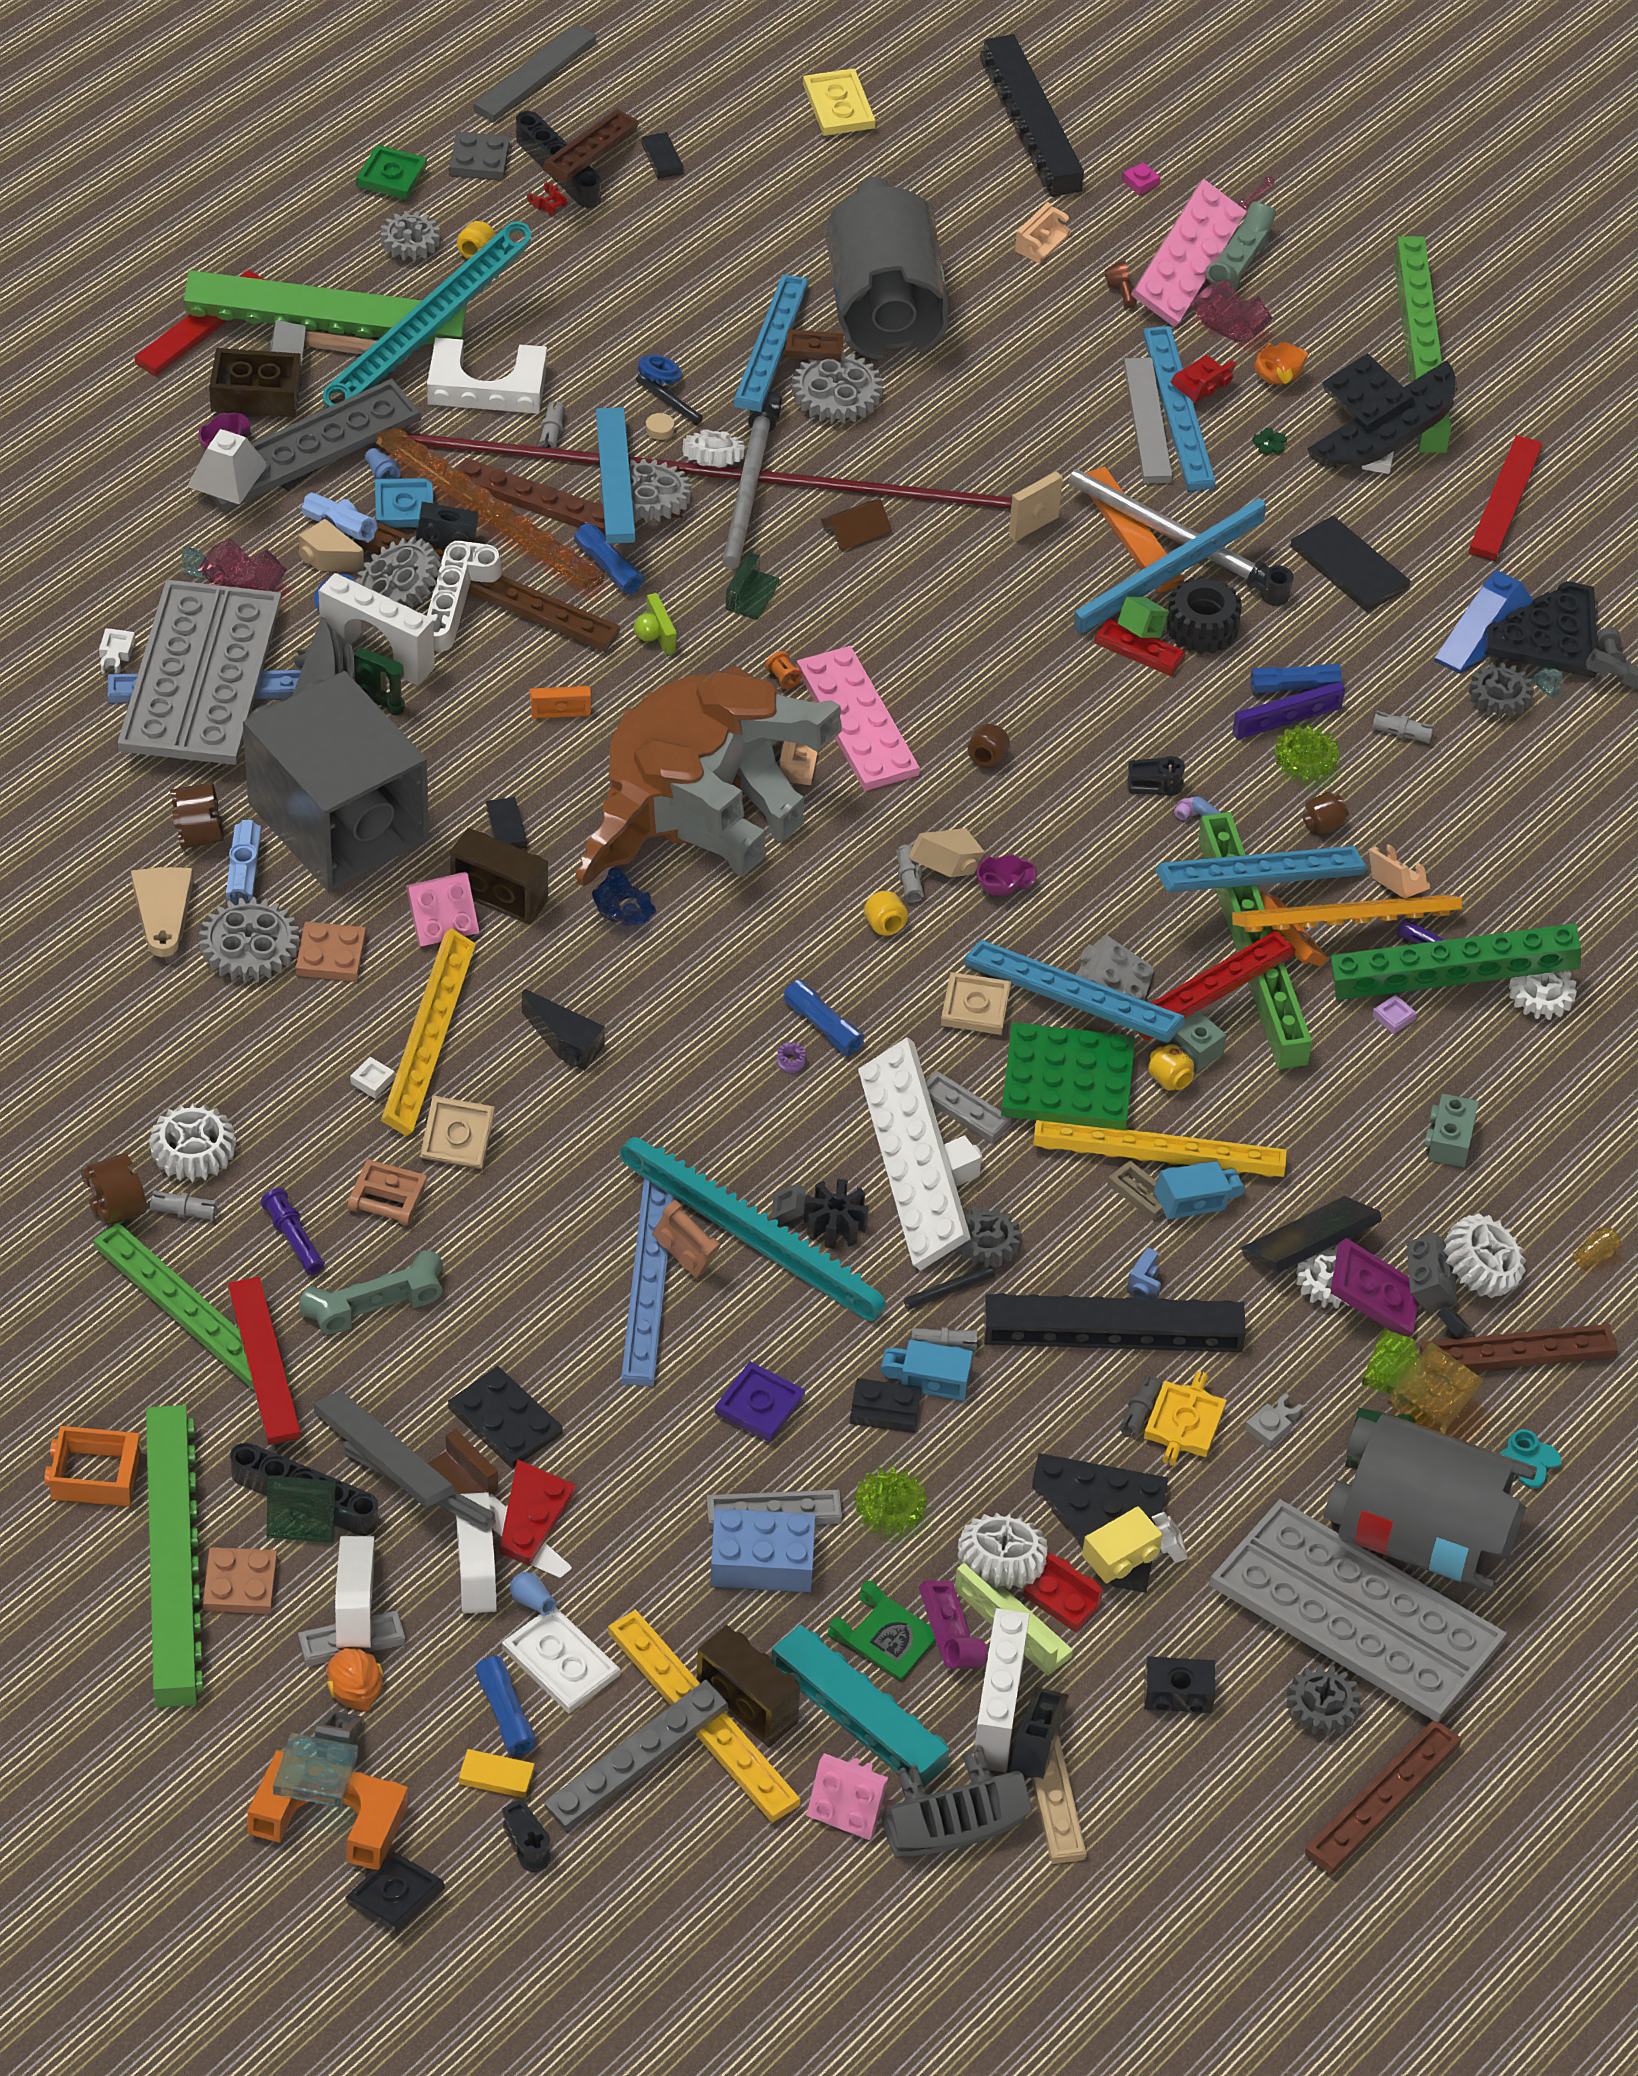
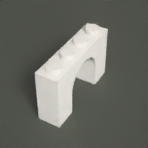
M435 337L427 382L428 405L540 414L547 370V347L519 344L515 368L508 376L495 381H481L468 376L462 370L464 361L463 340Z
M334 573L318 590L320 619L321 617L325 618L326 622L348 644L351 645L361 634V620H364L377 627L390 642L393 650V660L403 665V679L419 686L435 668L434 620L337 573Z
M997 1608L992 1628L973 1758L976 1761L975 1752L977 1748L981 1747L984 1751L988 1769L1006 1773L1030 1613Z

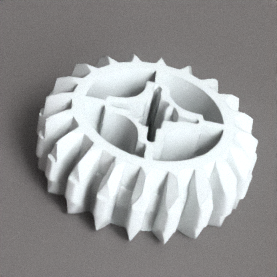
M192 1103L190 1108L186 1109L179 1105L178 1111L174 1112L168 1109L166 1117L159 1116L157 1125H153L152 1135H150L149 1139L151 1156L153 1161H156L159 1170H165L168 1177L176 1174L179 1181L184 1177H189L193 1183L196 1177L201 1176L206 1181L209 1173L217 1176L219 1168L227 1169L228 1160H233L236 1146L234 1128L229 1123L226 1115H220L217 1108L209 1111L206 1104L201 1108H196L194 1103ZM210 1136L217 1140L215 1144L210 1141ZM170 1142L176 1144L175 1149L169 1146Z
M1478 1213L1475 1216L1469 1215L1462 1218L1451 1227L1447 1238L1444 1240L1446 1247L1443 1251L1449 1256L1446 1263L1452 1265V1274H1457L1460 1277V1283L1465 1282L1468 1285L1469 1291L1477 1290L1480 1297L1483 1295H1487L1490 1298L1502 1296L1519 1284V1281L1522 1279L1521 1277L1526 1271L1523 1266L1526 1259L1521 1256L1524 1249L1517 1246L1516 1241L1518 1238H1513L1509 1234L1510 1228L1504 1229L1501 1226L1500 1220L1493 1222L1490 1215L1483 1217Z
M998 1513L994 1517L983 1514L981 1520L973 1519L970 1525H965L958 1542L959 1563H965L987 1584H993L996 1589L998 1586H1005L1010 1591L1014 1585L1022 1589L1025 1583L1033 1584L1036 1578L1041 1577L1046 1565L1045 1558L1048 1556L1047 1540L1042 1537V1531L1035 1530L1034 1523L1025 1524L1023 1517L1014 1519L1011 1518L1010 1514L1007 1517H1001Z

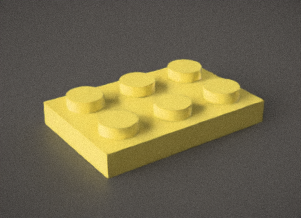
M855 69L803 76V86L823 136L875 128L874 115Z

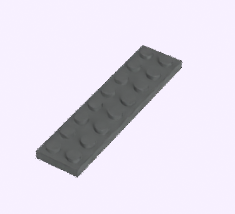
M390 379L251 443L266 461L267 467L240 504L420 421L421 412L397 383ZM208 494L222 512L239 505Z

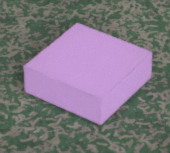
M1395 994L1374 1008L1372 1016L1391 1033L1395 1034L1416 1020L1417 1012Z

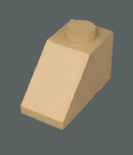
M323 519L299 535L300 557L305 563H310L318 571L360 572L364 570L363 548L326 519Z
M966 828L920 833L910 851L909 858L946 876L957 877L973 875L985 851Z

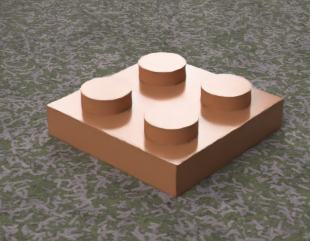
M305 921L296 963V976L357 982L366 939V927Z
M209 1547L203 1611L271 1614L277 1550Z

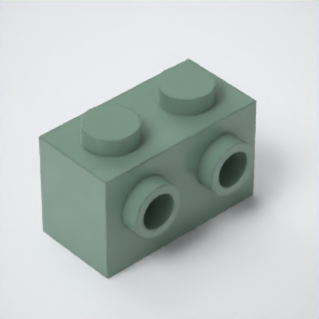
M1200 1011L1185 1018V1025L1168 1043L1157 1039L1163 1046L1170 1044L1179 1046L1193 1060L1196 1072L1224 1054L1227 1035Z
M1441 1094L1440 1104H1433L1429 1121V1123L1435 1124L1434 1129L1428 1128L1424 1147L1430 1148L1429 1161L1465 1168L1479 1101Z

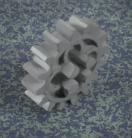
M404 211V216H399L395 213L394 220L387 218L385 220L386 225L381 226V245H384V251H391L392 257L402 255V260L404 261L407 257H411L413 261H416L419 255L427 258V252L435 253V247L440 245V227H436V220L429 221V215L427 214L420 217L418 211L413 215H409L408 211Z

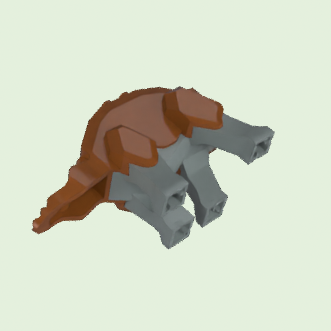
M733 666L725 671L715 670L711 674L690 675L661 686L654 693L648 692L645 694L641 704L635 709L630 708L624 712L610 742V791L608 792V799L602 805L603 823L586 842V854L581 856L582 866L577 869L575 874L577 878L576 884L586 886L594 881L606 868L630 863L647 839L664 835L671 843H691L721 855L728 861L734 873L744 877L766 857V850L764 848L765 830L743 819L742 793L746 794L765 815L772 838L780 843L784 842L804 824V796L794 791L777 765L773 748L781 741L804 744L819 752L829 741L842 732L841 705L832 700L813 703L782 696L772 683L755 678L737 666Z

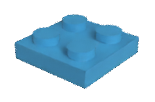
M432 478L375 479L376 522L390 528L417 527L421 503H433Z

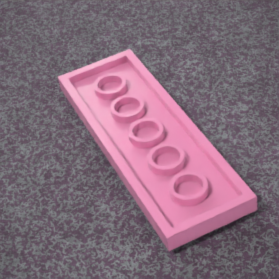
M1203 179L1196 187L1131 295L1175 327L1181 321L1204 283L1208 265L1218 259L1247 211Z
M851 646L797 660L796 667H799L803 672L802 680L815 703L832 700L841 705L842 732L835 739L864 791L919 776V765Z

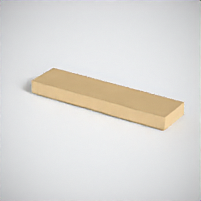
M1058 1735L1044 1779L1032 1778L1051 1864L1086 1859V1850Z

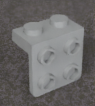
M1108 935L1094 945L1089 944L1083 950L1080 956L1082 963L1075 975L1140 1000H1145L1153 974V967Z

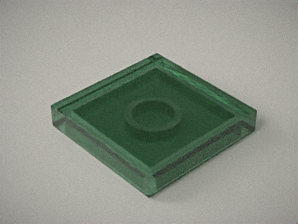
M269 1475L267 1482L266 1538L333 1543L335 1538L336 1481Z

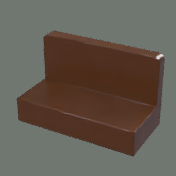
M788 329L785 357L812 360L834 359L841 362L844 334Z
M881 499L870 500L821 519L824 530L833 529L841 550L891 532Z
M457 1429L447 1434L446 1451L428 1464L453 1485V1490L459 1494L488 1492L490 1495L498 1490V1471Z

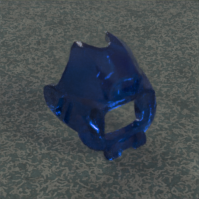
M619 867L611 868L607 873L606 879L592 891V897L598 912L611 922L621 921L625 926L643 924L656 912L655 906L651 904L649 892L642 893L639 889L632 886ZM631 897L636 899L639 908L635 903H628L621 910L619 901Z

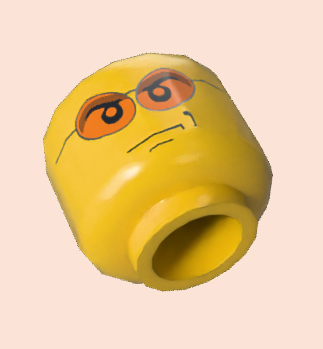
M1177 1045L1159 1046L1150 1055L1148 1071L1164 1089L1169 1091L1182 1090L1193 1080L1194 1062Z

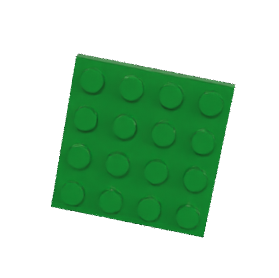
M1012 1022L1001 1116L1126 1130L1135 1036Z

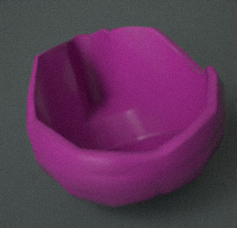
M220 413L208 424L200 425L198 439L201 446L206 450L220 429L247 437L251 430V424L243 414Z
M1014 854L998 858L988 855L979 864L976 874L979 885L986 893L1002 897L1011 894L1018 887L1020 889L1030 888L1036 881L1037 868L1031 861L1020 859Z

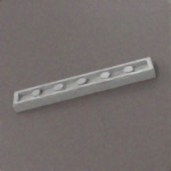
M1124 358V371L1143 483H1171L1172 472L1152 358Z

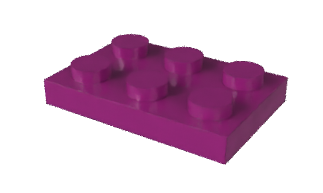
M1347 1238L1338 1243L1330 1293L1400 1337L1406 1339L1414 1332L1418 1301L1410 1294L1409 1277Z

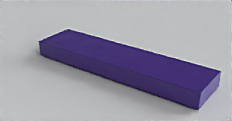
M1337 682L1236 712L1232 733L1236 740L1342 709L1345 688L1341 682Z

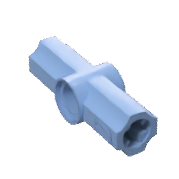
M311 492L305 497L304 503L301 506L304 516L318 522L326 519L341 532L358 540L371 541L378 529L375 519L357 512L355 506L347 499H342L337 503Z
M242 820L239 824H235L232 848L229 852L230 866L226 889V900L231 901L234 905H239V898H243L245 903H249L254 893L255 878L258 875L257 862L261 826L255 824L253 820Z

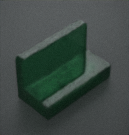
M749 552L726 589V610L754 620L759 619L780 584L779 578L759 572L760 555Z

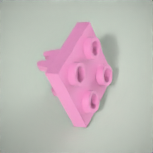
M466 872L406 886L417 942L420 947L442 942L444 933L450 928L463 936L480 933L469 878Z
M824 1753L819 1760L806 1816L871 1840L875 1834L888 1777L872 1772L873 1765L871 1763L860 1766L858 1758L846 1762Z

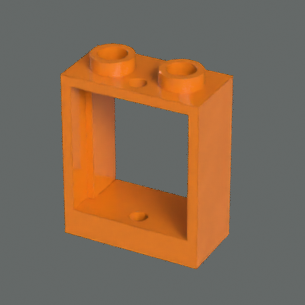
M60 1426L58 1439H52L50 1458L53 1459L52 1466L46 1467L44 1477L45 1486L50 1487L51 1500L131 1507L142 1453L140 1433ZM69 1452L121 1457L116 1483L64 1478Z

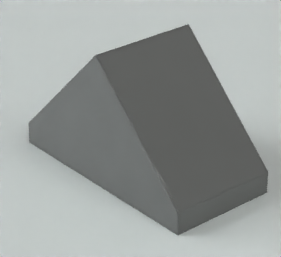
M329 1711L316 1725L317 1758L351 1764L363 1716Z

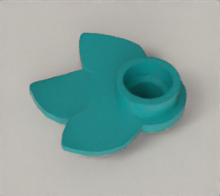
M1526 1429L1513 1433L1508 1439L1507 1448L1499 1453L1537 1467L1534 1480L1517 1476L1525 1486L1535 1489L1540 1488L1545 1482L1546 1468H1557L1562 1464L1560 1455L1553 1446L1540 1443L1537 1436L1532 1431Z

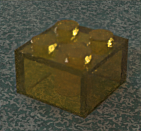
M1430 1342L1394 1388L1387 1403L1400 1413L1414 1417L1415 1424L1447 1434L1477 1395L1484 1380Z

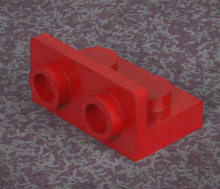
M1205 355L1174 374L1171 384L1196 403L1205 396L1209 398L1221 386L1226 387L1234 378L1232 372L1236 362L1231 360L1220 366L1217 361Z
M1050 1553L1045 1558L1046 1565L1041 1577L1036 1578L1033 1584H1028L1024 1588L1023 1597L1076 1633L1101 1607L1103 1589L1093 1578L1086 1577L1075 1570L1067 1560L1058 1558Z

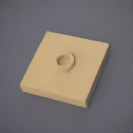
M1057 471L1012 495L1009 537L1015 542L1059 518L1063 477Z
M950 972L941 1026L1002 1035L1011 981Z
M433 1096L420 1158L483 1170L496 1108L489 1105Z

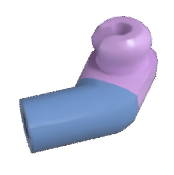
M1202 797L1182 799L1177 803V807L1174 810L1175 816L1180 820H1187L1189 816L1198 814L1205 816L1221 813Z

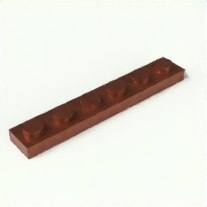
M618 109L614 110L545 160L542 171L550 174L557 181L567 182L635 132L640 121Z
M466 457L453 474V484L578 528L589 522L605 535L603 505Z
M1610 1324L1426 1341L1421 1342L1419 1351L1426 1376L1614 1358L1617 1347Z
M1433 1720L1306 1847L1305 1855L1330 1875H1333L1460 1746L1462 1738L1441 1722Z

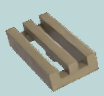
M1128 1161L1108 1177L1107 1184L1151 1220H1156L1159 1213H1164L1161 1203L1147 1192L1148 1189L1155 1194L1153 1190L1157 1181L1132 1161ZM1128 1173V1174L1131 1175L1134 1179H1136L1139 1183L1134 1182L1132 1179H1130V1178H1129L1127 1175H1125V1174Z

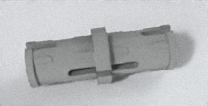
M554 401L548 404L546 417L542 420L540 426L542 434L538 447L548 448V445H550V448L556 449L558 436L562 434L563 430L562 418L565 413V406L562 403L557 402L555 410H553Z
M1377 710L1372 729L1395 734L1400 739L1406 737L1429 744L1434 725L1410 720L1409 716L1403 715V717Z
M902 845L898 848L899 850H896L900 866L898 877L904 887L905 900L909 903H916L924 898L920 880L922 870L917 862L909 858L913 846Z
M154 1190L152 1193L153 1196H151L150 1210L178 1214L179 1218L191 1216L211 1221L215 1220L218 1207L217 1200L190 1197L189 1193L178 1195Z
M941 1326V1329L912 1327L911 1340L927 1341L936 1345L961 1347L965 1350L976 1351L977 1330H948V1326Z

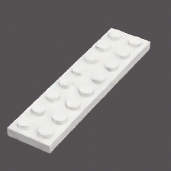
M906 1037L860 1067L858 1071L912 1264L921 1271L970 1240L971 1237L914 1042Z

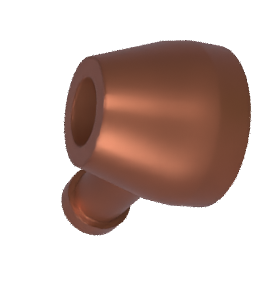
M1125 260L1116 262L1104 270L1107 286L1120 288L1123 306L1130 309L1136 306L1137 301L1131 295L1132 288Z

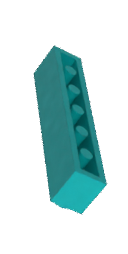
M800 1624L772 1648L771 1659L775 1666L785 1674H791L797 1680L800 1692L895 1772L905 1768L910 1778L909 1771L912 1765H917L924 1788L947 1767L949 1748L940 1736L932 1735L926 1730L915 1715L907 1714L901 1709L891 1695L888 1693L883 1694L877 1689L866 1674L858 1673L852 1668L842 1654L833 1652L828 1648L817 1633L809 1632Z

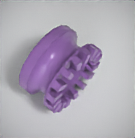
M787 1042V1044L784 1043L783 1046H780L777 1058L779 1068L787 1073L801 1071L805 1065L806 1054L804 1047H800L799 1043L796 1045L795 1042L793 1044ZM793 1055L795 1060L793 1062L791 1060L788 1061L786 1056Z

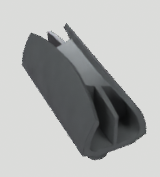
M981 1747L977 1748L975 1752L976 1761L970 1750L962 1754L971 1780L970 1784L929 1795L925 1794L917 1765H912L909 1771L910 1778L905 1768L898 1770L896 1773L906 1800L887 1806L882 1814V1827L894 1857L925 1855L965 1847L997 1836L1023 1823L1025 1815L1032 1811L1023 1774L1015 1771L997 1777L991 1776L983 1748Z

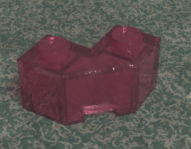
M1227 280L1208 285L1190 302L1204 326L1236 343L1255 337L1273 319L1259 296L1240 302Z
M231 538L212 546L198 568L212 585L271 592L275 590L287 571L268 549L249 558Z

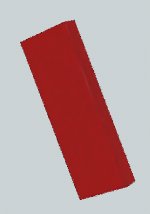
M1109 618L1095 635L1094 643L1169 676L1175 673L1185 659L1186 651L1156 638H1141Z

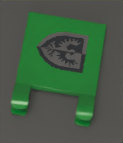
M866 1581L861 1586L859 1600L875 1608L855 1631L843 1619L835 1617L829 1624L830 1628L827 1634L832 1640L846 1644L901 1682L936 1641L932 1628L887 1597L875 1583Z

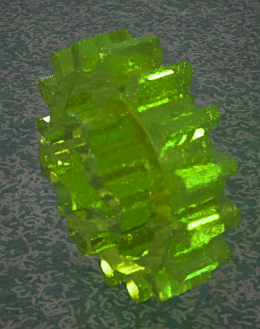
M1309 724L1306 726V729H1301L1299 725H1295L1294 732L1285 729L1284 736H1278L1274 752L1276 764L1282 765L1283 773L1290 770L1292 772L1291 778L1302 775L1303 781H1307L1308 776H1312L1317 781L1319 780V774L1328 777L1330 770L1336 769L1340 750L1337 749L1338 742L1331 741V733L1323 735L1321 727L1314 731Z
M893 1466L890 1469V1473H885L880 1467L878 1468L877 1476L868 1472L866 1474V1481H859L858 1490L855 1492L854 1504H856V1515H863L862 1523L864 1525L872 1522L874 1532H877L882 1527L885 1528L886 1535H890L891 1530L894 1528L900 1534H903L905 1525L914 1529L916 1520L923 1519L927 1504L925 1486H918L919 1478L917 1476L909 1479L908 1470L906 1469L901 1474H897L896 1468Z

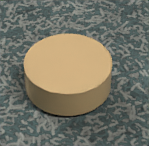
M656 413L649 416L646 420V433L649 437L656 440L668 439L674 433L673 418L664 413Z

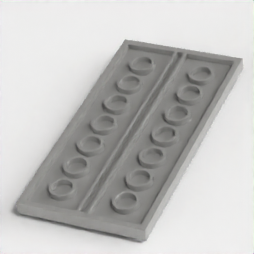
M166 580L118 739V751L237 765L244 740L243 721L247 720L252 711L282 602L281 593Z
M1281 1499L1276 1502L1213 1573L1209 1581V1586L1436 1722L1443 1718L1505 1642L1507 1633L1359 1545L1340 1539L1337 1532Z

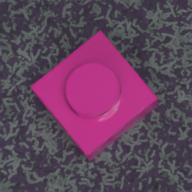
M1144 162L1123 172L1122 181L1138 195L1160 185L1161 177Z

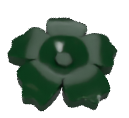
M1266 427L1260 432V435L1254 434L1252 441L1259 448L1258 451L1263 454H1272V452L1279 454L1284 451V443H1286L1287 437L1285 436L1286 434L1279 432L1274 434L1272 428Z

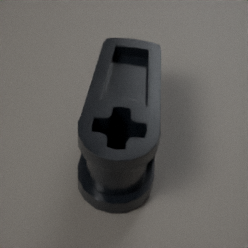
M1174 756L1129 761L1128 792L1131 794L1167 796L1179 794L1183 790L1184 784L1182 779L1185 771L1184 762ZM1170 764L1172 765L1171 772H1169V765H1170ZM1170 780L1173 781L1172 788L1170 787Z
M523 1800L512 1802L503 1807L502 1814L505 1819L503 1821V1829L521 1866L529 1872L543 1871L549 1865L551 1858L549 1834Z

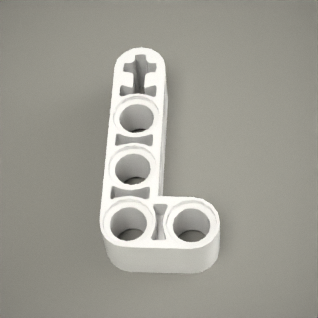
M455 541L446 547L441 563L442 566L439 570L441 575L437 577V585H435L427 616L434 620V651L444 652L453 646L470 582L479 581L487 583L494 582L500 578L502 566L498 550L494 546Z
M488 1492L461 1494L490 1510ZM456 1515L462 1614L496 1612V1580L492 1527L488 1530H483Z
M340 1536L335 1598L336 1648H371V1603L375 1557L374 1536Z

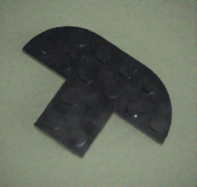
M1368 353L1322 382L1324 391L1353 420L1307 448L1309 455L1315 461L1326 466L1336 468V464H1352L1354 468L1376 462L1437 424L1451 410L1454 405L1455 393L1458 390L1453 368L1446 360L1403 387Z

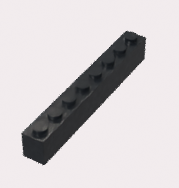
M1011 34L984 39V48L980 52L981 64L983 67L986 66L990 82L994 83L997 87L999 100L1004 101L1007 116L1009 118L1012 117L1017 135H1021L1024 149L1030 153L1033 167L1035 170L1038 169L1043 187H1047L1051 197L1082 192L1084 170L1015 35Z
M1004 1293L986 1294L984 1345L1243 1353L1246 1335L1244 1302L1229 1300L1200 1301L1197 1299L1168 1300L1165 1298L1136 1299L1133 1297L1104 1298L1101 1296L1072 1297L1068 1295L1039 1296L1036 1294L1007 1295Z

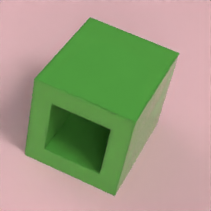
M1126 597L1118 624L1141 638H1160L1170 611L1146 597Z

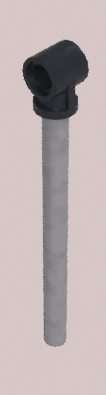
M769 391L761 412L750 410L748 423L752 431L722 561L723 565L728 569H736L740 564L768 432L775 428L776 421L779 420L782 393Z
M1075 469L1069 477L1068 483L1182 545L1200 535L1078 469ZM1224 547L1206 557L1246 578L1247 586L1260 590L1261 597L1266 603L1280 606L1288 602L1294 577L1292 571L1287 567L1281 565L1268 567L1263 561H1258L1254 564Z

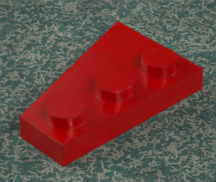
M517 1459L500 1542V1554L530 1566L575 1495L576 1484Z

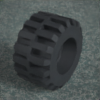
M1198 577V580L1193 578L1186 580V584L1181 582L1177 585V589H1173L1169 599L1168 611L1170 612L1167 617L1166 628L1169 631L1170 638L1176 639L1175 643L1178 646H1185V650L1190 652L1196 650L1197 653L1201 654L1204 651L1216 653L1217 649L1221 651L1226 649L1227 645H1231L1238 635L1242 609L1240 596L1236 595V590L1233 587L1228 588L1227 583L1223 581L1221 583L1217 582V579L1214 578L1208 580L1205 577Z

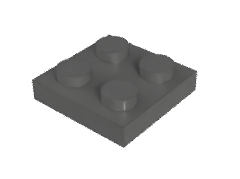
M456 131L449 166V176L503 180L510 146V136Z

